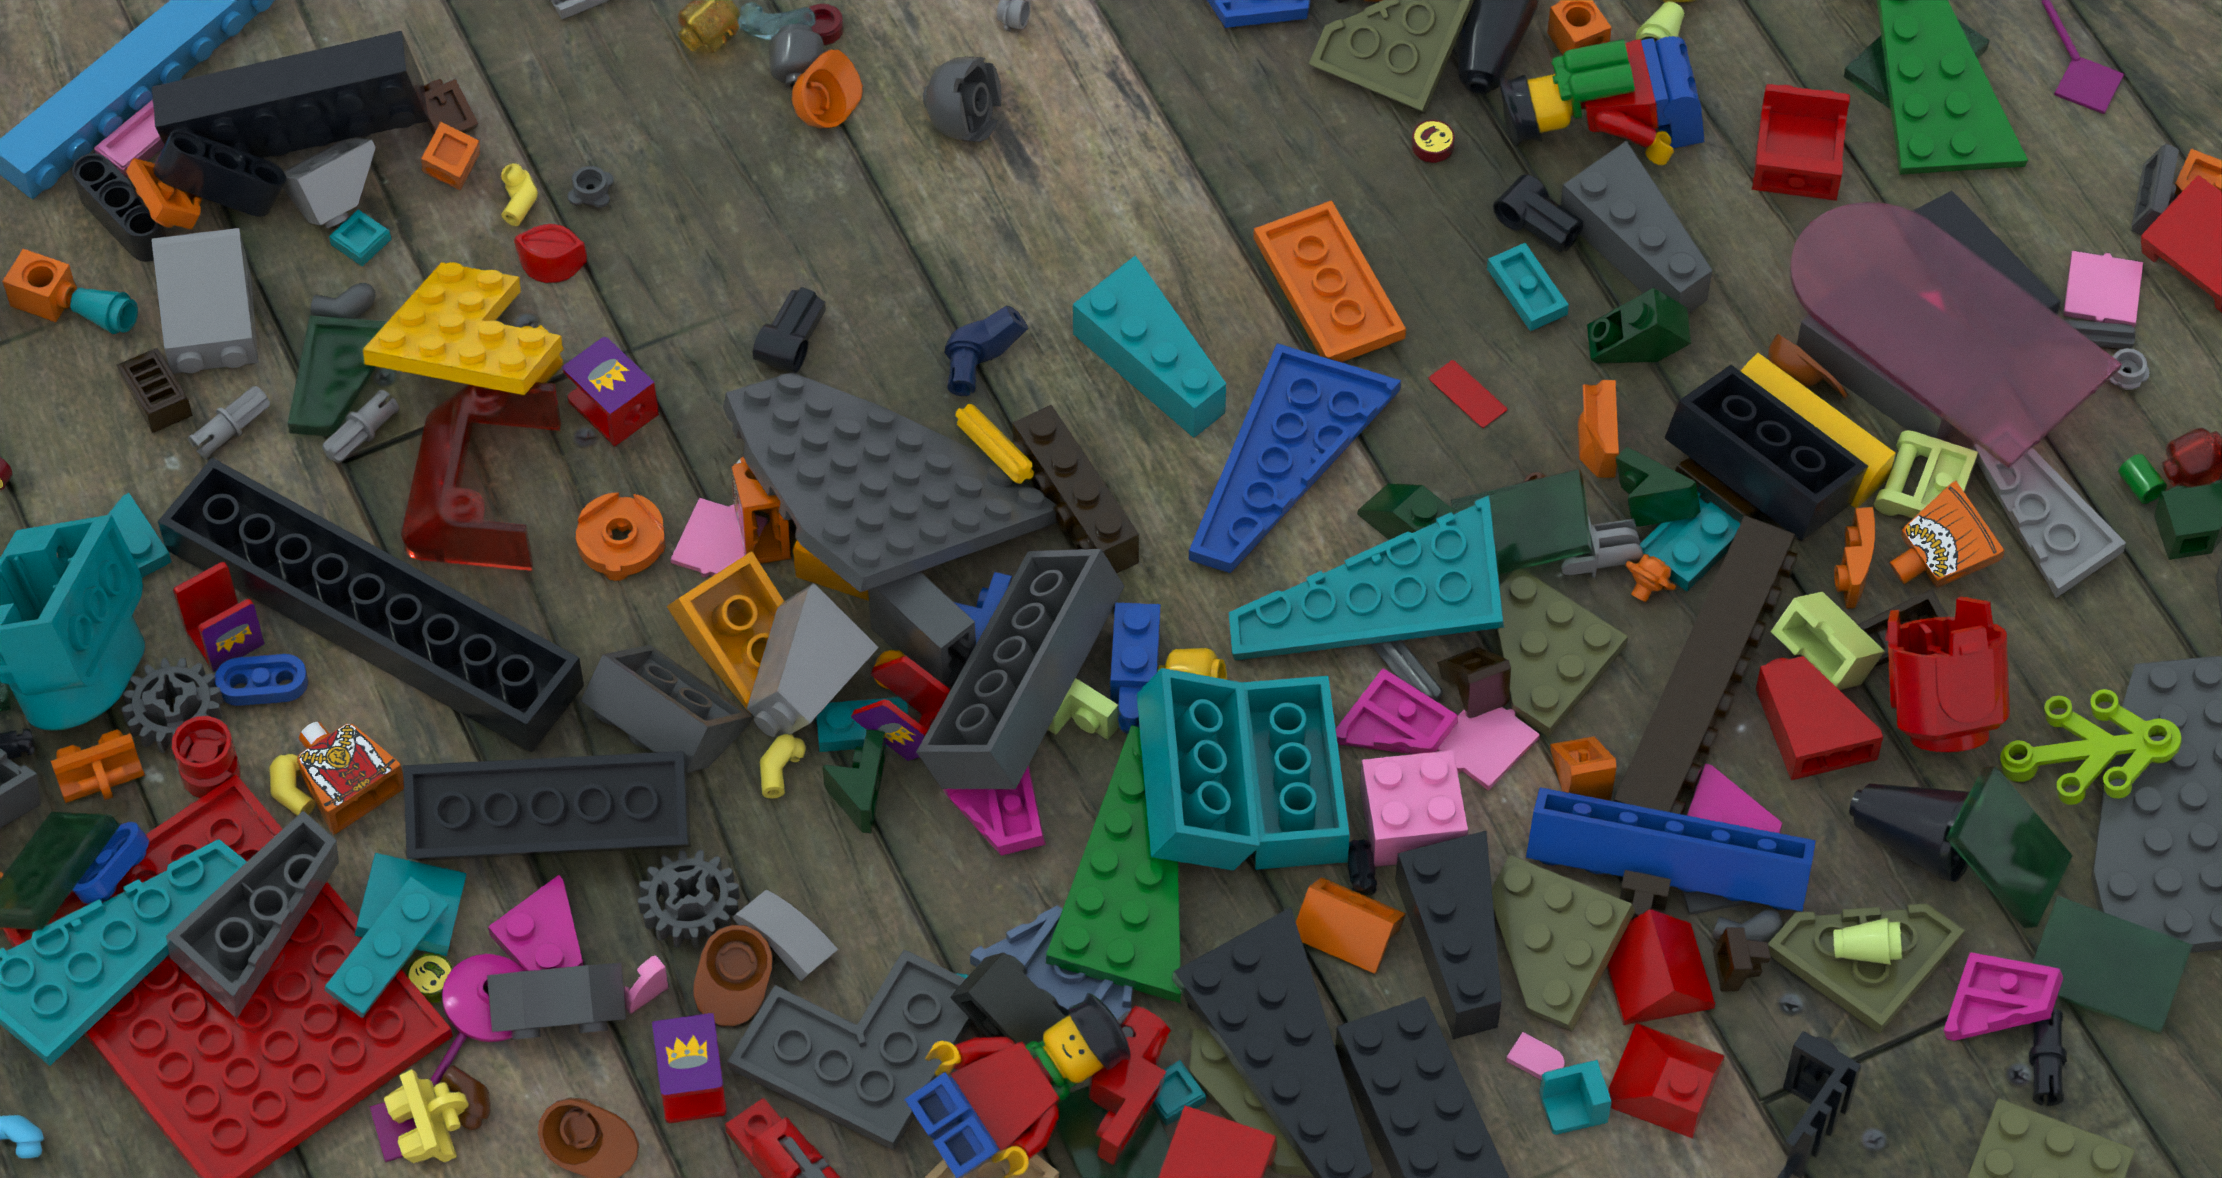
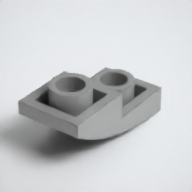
M767 889L732 917L738 925L748 926L758 931L768 942L769 947L775 951L800 982L838 950L828 937L806 916Z

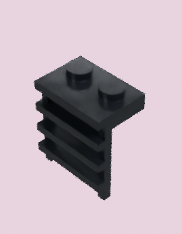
M1805 1031L1801 1033L1793 1045L1783 1088L1809 1103L1810 1106L1785 1141L1784 1146L1790 1150L1786 1165L1777 1178H1791L1792 1175L1798 1178L1804 1176L1810 1155L1817 1157L1821 1151L1825 1133L1831 1136L1836 1129L1840 1112L1846 1115L1850 1109L1862 1066L1839 1052L1836 1046L1829 1040L1822 1037H1814Z

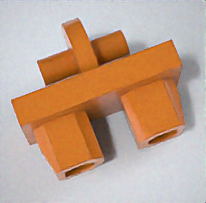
M116 729L102 734L98 740L99 744L81 750L78 746L70 745L57 750V759L52 760L51 764L65 803L101 791L104 801L113 798L111 787L145 776L131 734L123 735L121 731Z

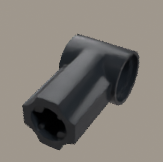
M1521 175L1493 204V211L1496 217L1507 228L1515 231L1525 228L1559 252L1563 250L1566 252L1575 243L1583 229L1584 221L1551 200L1544 185L1531 175Z
M804 287L798 290H791L772 325L766 323L760 329L753 347V359L796 374L805 361L809 339L826 311L825 301L820 299L814 291Z

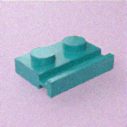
M1698 493L1701 512L1695 518L1661 523L1640 543L1643 555L1648 554L1649 557L1655 556L1664 561L1671 568L1669 579L1685 591L1694 586L1728 552L1740 526L1738 521L1712 502L1708 504L1702 500L1700 493Z

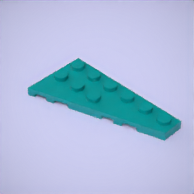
M218 839L168 864L167 871L143 883L138 879L124 886L125 892L103 903L98 899L33 932L31 939L7 951L4 947L1 948L0 1025L49 1066L52 1065L169 955L166 936L247 861Z

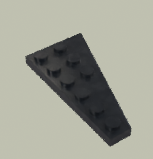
M1290 907L1173 972V982L1313 1177L1372 1178L1373 1168L1292 908Z

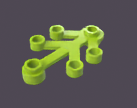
M2098 690L2092 695L2090 700L2092 715L2101 721H2112L2129 734L2113 736L2072 710V703L2068 698L2053 696L2046 701L2044 706L2046 721L2051 726L2063 727L2082 740L2033 747L2021 740L2012 741L2001 752V769L2009 780L2024 782L2035 776L2040 765L2086 759L2075 773H2066L2057 781L2059 799L2065 804L2075 805L2085 798L2086 789L2116 755L2133 753L2123 767H2112L2105 772L2103 777L2106 794L2112 798L2120 799L2130 794L2133 782L2151 762L2164 763L2175 756L2181 747V733L2178 727L2169 720L2156 718L2145 721L2119 705L2117 695L2111 690ZM2101 702L2112 704L2111 707L2106 709L2099 708L2097 705ZM2056 708H2062L2066 710V712L2061 715H2055L2051 713ZM2154 736L2165 737L2163 740L2154 741L2150 739ZM2015 755H2025V756H2026L2025 758H2023V759H2021V760H2015V759L2011 758V757H2013V756H2015ZM2115 779H2122L2125 781V783L2121 786H2113L2110 784V782ZM2069 785H2075L2079 788L2072 793L2064 791V788Z

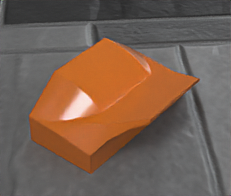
M1602 380L1597 385L1584 384V411L1578 419L1579 459L1597 478H1615L1617 469L1615 457L1619 454L1616 380Z

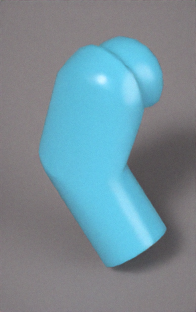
M0 1116V1140L10 1139L16 1142V1155L19 1158L39 1157L42 1153L41 1140H44L42 1130L23 1116Z

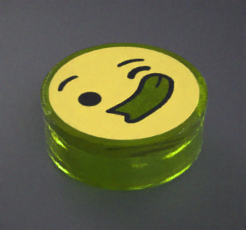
M434 953L424 954L411 962L406 975L430 1003L442 1000L443 986L453 967L449 960L442 955Z

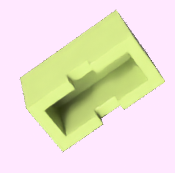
M1823 591L1794 598L1770 631L1795 656H1804L1839 690L1861 685L1885 652Z

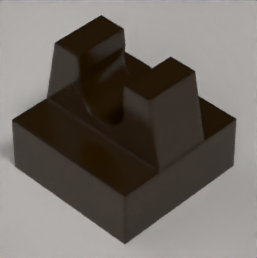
M1625 870L1620 899L1632 903L1635 913L1631 920L1651 908L1665 911L1671 879Z
M1726 927L1713 949L1720 990L1739 991L1746 978L1760 977L1762 974L1761 963H1768L1771 959L1768 942L1747 940L1744 927Z

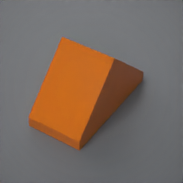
M1595 736L1550 744L1562 792L1611 800L1617 768L1616 758Z

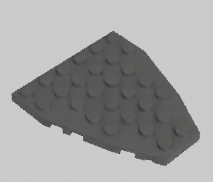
M793 372L750 384L746 387L727 392L725 395L723 409L727 418L733 423L732 430L736 439H743L745 444L743 451L744 459L767 495H776L780 500L779 513L783 519H792L796 524L795 537L800 545L860 593L1057 523L1055 517L1057 513L1053 509V507L1057 506L1056 504L1044 497L1041 491L1033 488L1026 481H1023L1022 484L1015 483L990 457L875 403Z
M2222 656L2135 664L2122 707L2145 721L2161 718L2174 723L2181 733V747L2169 761L2164 763L2151 762L2133 782L2130 794L2124 798L2116 799L2108 796L2104 790L2103 781L2100 804L2102 806L2097 828L2095 860L2092 866L2091 882L2110 960L2222 950ZM2116 725L2113 736L2129 734ZM2154 736L2150 739L2154 741L2163 740L2165 737ZM2133 753L2116 755L2105 768V772L2112 767H2123ZM2115 779L2110 782L2113 786H2121L2125 783L2122 779Z

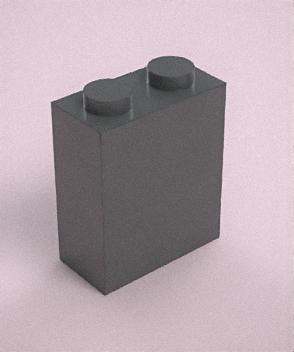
M921 572L869 589L871 629L895 651L900 650L951 690L976 646L975 621Z

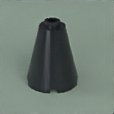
M1474 0L1457 39L1459 80L1469 91L1477 94H1486L1500 86V79L1506 74L1537 11L1538 0Z
M1869 783L1863 790L1858 789L1855 792L1850 803L1849 814L1854 817V825L1858 829L1938 878L1956 882L1966 872L1975 854L1976 848L1969 845L1973 832L1982 833L1985 801L1982 796L1970 791Z

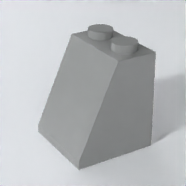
M234 228L153 238L152 249L164 349L169 368L173 374L182 372L196 373L200 370L222 367L237 368L245 364L258 363L252 278L240 229Z
M813 583L784 601L777 608L747 710L755 717V724L765 734L771 737L775 736L776 738L783 734L790 735L810 724L879 647Z

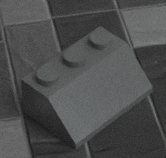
M651 645L603 654L581 699L584 704L594 710V715L599 720L610 725H616L628 733L629 740L635 745L644 749H651L655 753L684 751L687 755L688 773L709 768L744 731L754 717Z

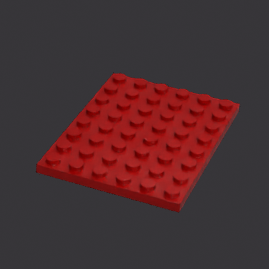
M236 774L148 832L146 835L149 838V844L144 859L125 874L117 884L114 894L107 900L125 892L124 886L138 879L143 883L167 871L168 864L218 839L244 860L249 861L282 828ZM328 882L321 889L238 1018H235L171 960L170 955H168L84 1034L199 1178H251L453 1037L451 1027L402 969L363 1018L324 991L325 985L363 938L355 936L358 917ZM69 885L3 929L4 934L11 945L15 947L31 939L33 932L88 904L83 903Z

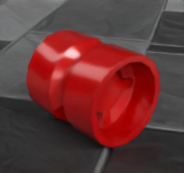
M196 716L186 720L176 729L172 737V751L178 765L182 783L190 794L201 798L237 774L240 778L241 767L235 752L231 733L227 725L220 719L211 716Z

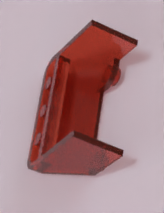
M535 382L525 395L467 385L432 409L426 417L401 532L404 549L409 556L421 561L532 571L533 559L527 525L484 521L485 504L483 498L474 490L460 488L473 423L560 431L561 418L555 384Z

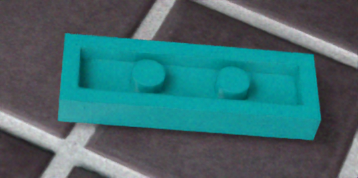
M410 877L325 985L324 991L363 1018L448 909L449 903L416 879Z

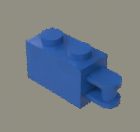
M1115 602L1110 700L1118 704V725L1126 734H1128L1131 725L1139 727L1137 693L1158 671L1160 604Z

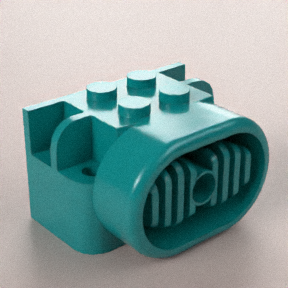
M112 514L16 530L0 557V682L9 684L27 721L36 728L48 731L65 730L82 725L100 716L122 696L143 657L145 640L132 615L142 596V577Z

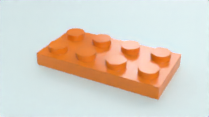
M1332 200L1254 228L1253 239L1321 357L1344 362L1405 339L1406 328Z

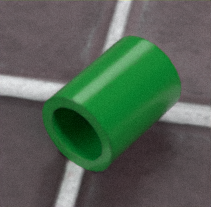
M2144 454L2130 457L2118 470L2119 475L2142 504L2156 500L2160 497L2161 492L2167 488L2166 482Z

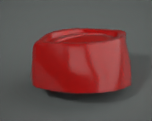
M543 224L517 235L514 239L523 270L536 281L544 283L565 281L575 275L587 262L585 243L573 231L562 225Z

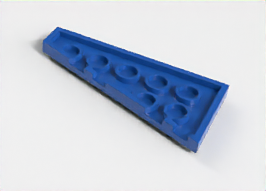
M1277 343L1189 549V561L1231 573L1401 389V380Z

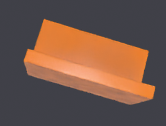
M1321 877L1308 887L1296 924L1303 943L1376 974L1388 942L1400 930L1406 913Z

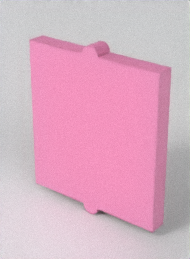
M2072 251L2063 316L2100 323L2125 324L2135 328L2143 262L2114 258L2110 253H2105L2102 256Z
M699 498L670 559L671 563L698 571L702 577H708L709 575L714 576L745 556L734 504L728 507ZM756 515L759 528L757 532L760 537L764 526L768 523V519Z
M1500 707L1473 718H1468L1465 710H1463L1458 715V723L1436 752L1453 750L1457 772H1464L1489 791L1539 740L1540 734L1518 719L1513 709L1506 710Z

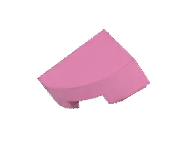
M656 955L650 957L637 969L641 976L632 988L624 987L625 1008L630 1014L669 988L665 965Z

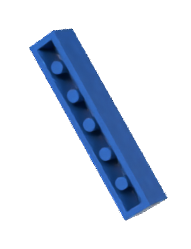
M1540 787L1533 811L1526 858L1539 860L1546 865H1565L1585 869L1593 874L1606 873L1624 877L1625 870L1671 879L1670 886L1677 887L1685 892L1699 891L1723 896L1731 901L1745 900L1769 905L1777 910L1791 909L1802 912L1816 840Z

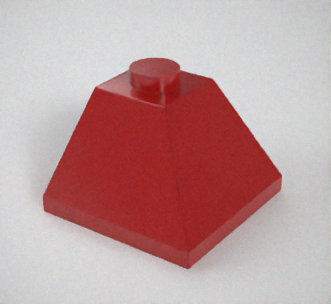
M1636 1023L1608 1089L1612 1101L1611 1108L1693 1139L1724 1062L1725 1055Z

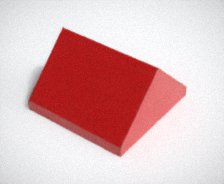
M1652 909L1631 920L1606 967L1623 1026L1715 1009V1001L1691 923Z

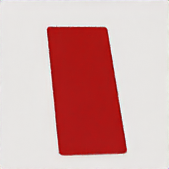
M1451 360L1428 377L1436 387L1482 428L1507 411V408L1454 360Z

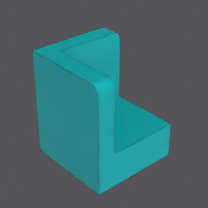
M1598 1060L1551 1070L1542 1074L1539 1096L1553 1134L1558 1135L1608 1123L1612 1101Z

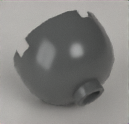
M972 56L954 58L940 65L930 78L923 93L924 106L933 125L945 136L962 141L982 142L989 138L996 128L998 120H990L993 114V106L1001 107V83L996 67L992 63H985L984 60L986 58Z

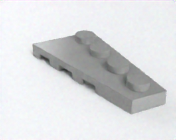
M2008 422L1974 444L1973 450L1978 452L1976 459L1978 466L2055 598L2124 552L2126 542Z

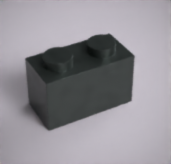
M1004 952L985 957L950 996L957 1006L987 1037H1008L1015 1043L1023 1042L1024 1045L1031 1041L1041 1042L1044 1032L1065 1018L1058 1010V1001L1046 990L1038 988L1026 976L1028 973L1027 969L1017 958L1006 955Z

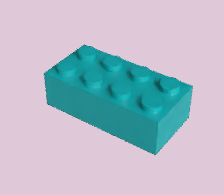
M1161 668L1137 693L1151 857L1234 871L1260 846L1243 682Z
M1329 676L1243 682L1260 846L1253 852L1255 870L1348 862L1350 833Z

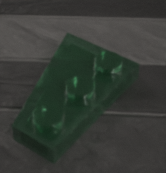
M309 316L287 423L290 434L332 436L338 430L376 366L364 364L363 348L388 321Z

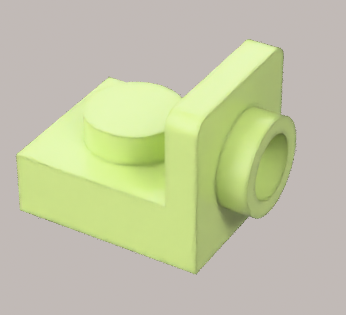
M1075 678L1048 730L1056 735L1072 717L1082 730L1088 733L1096 732L1108 740L1119 728L1118 704Z

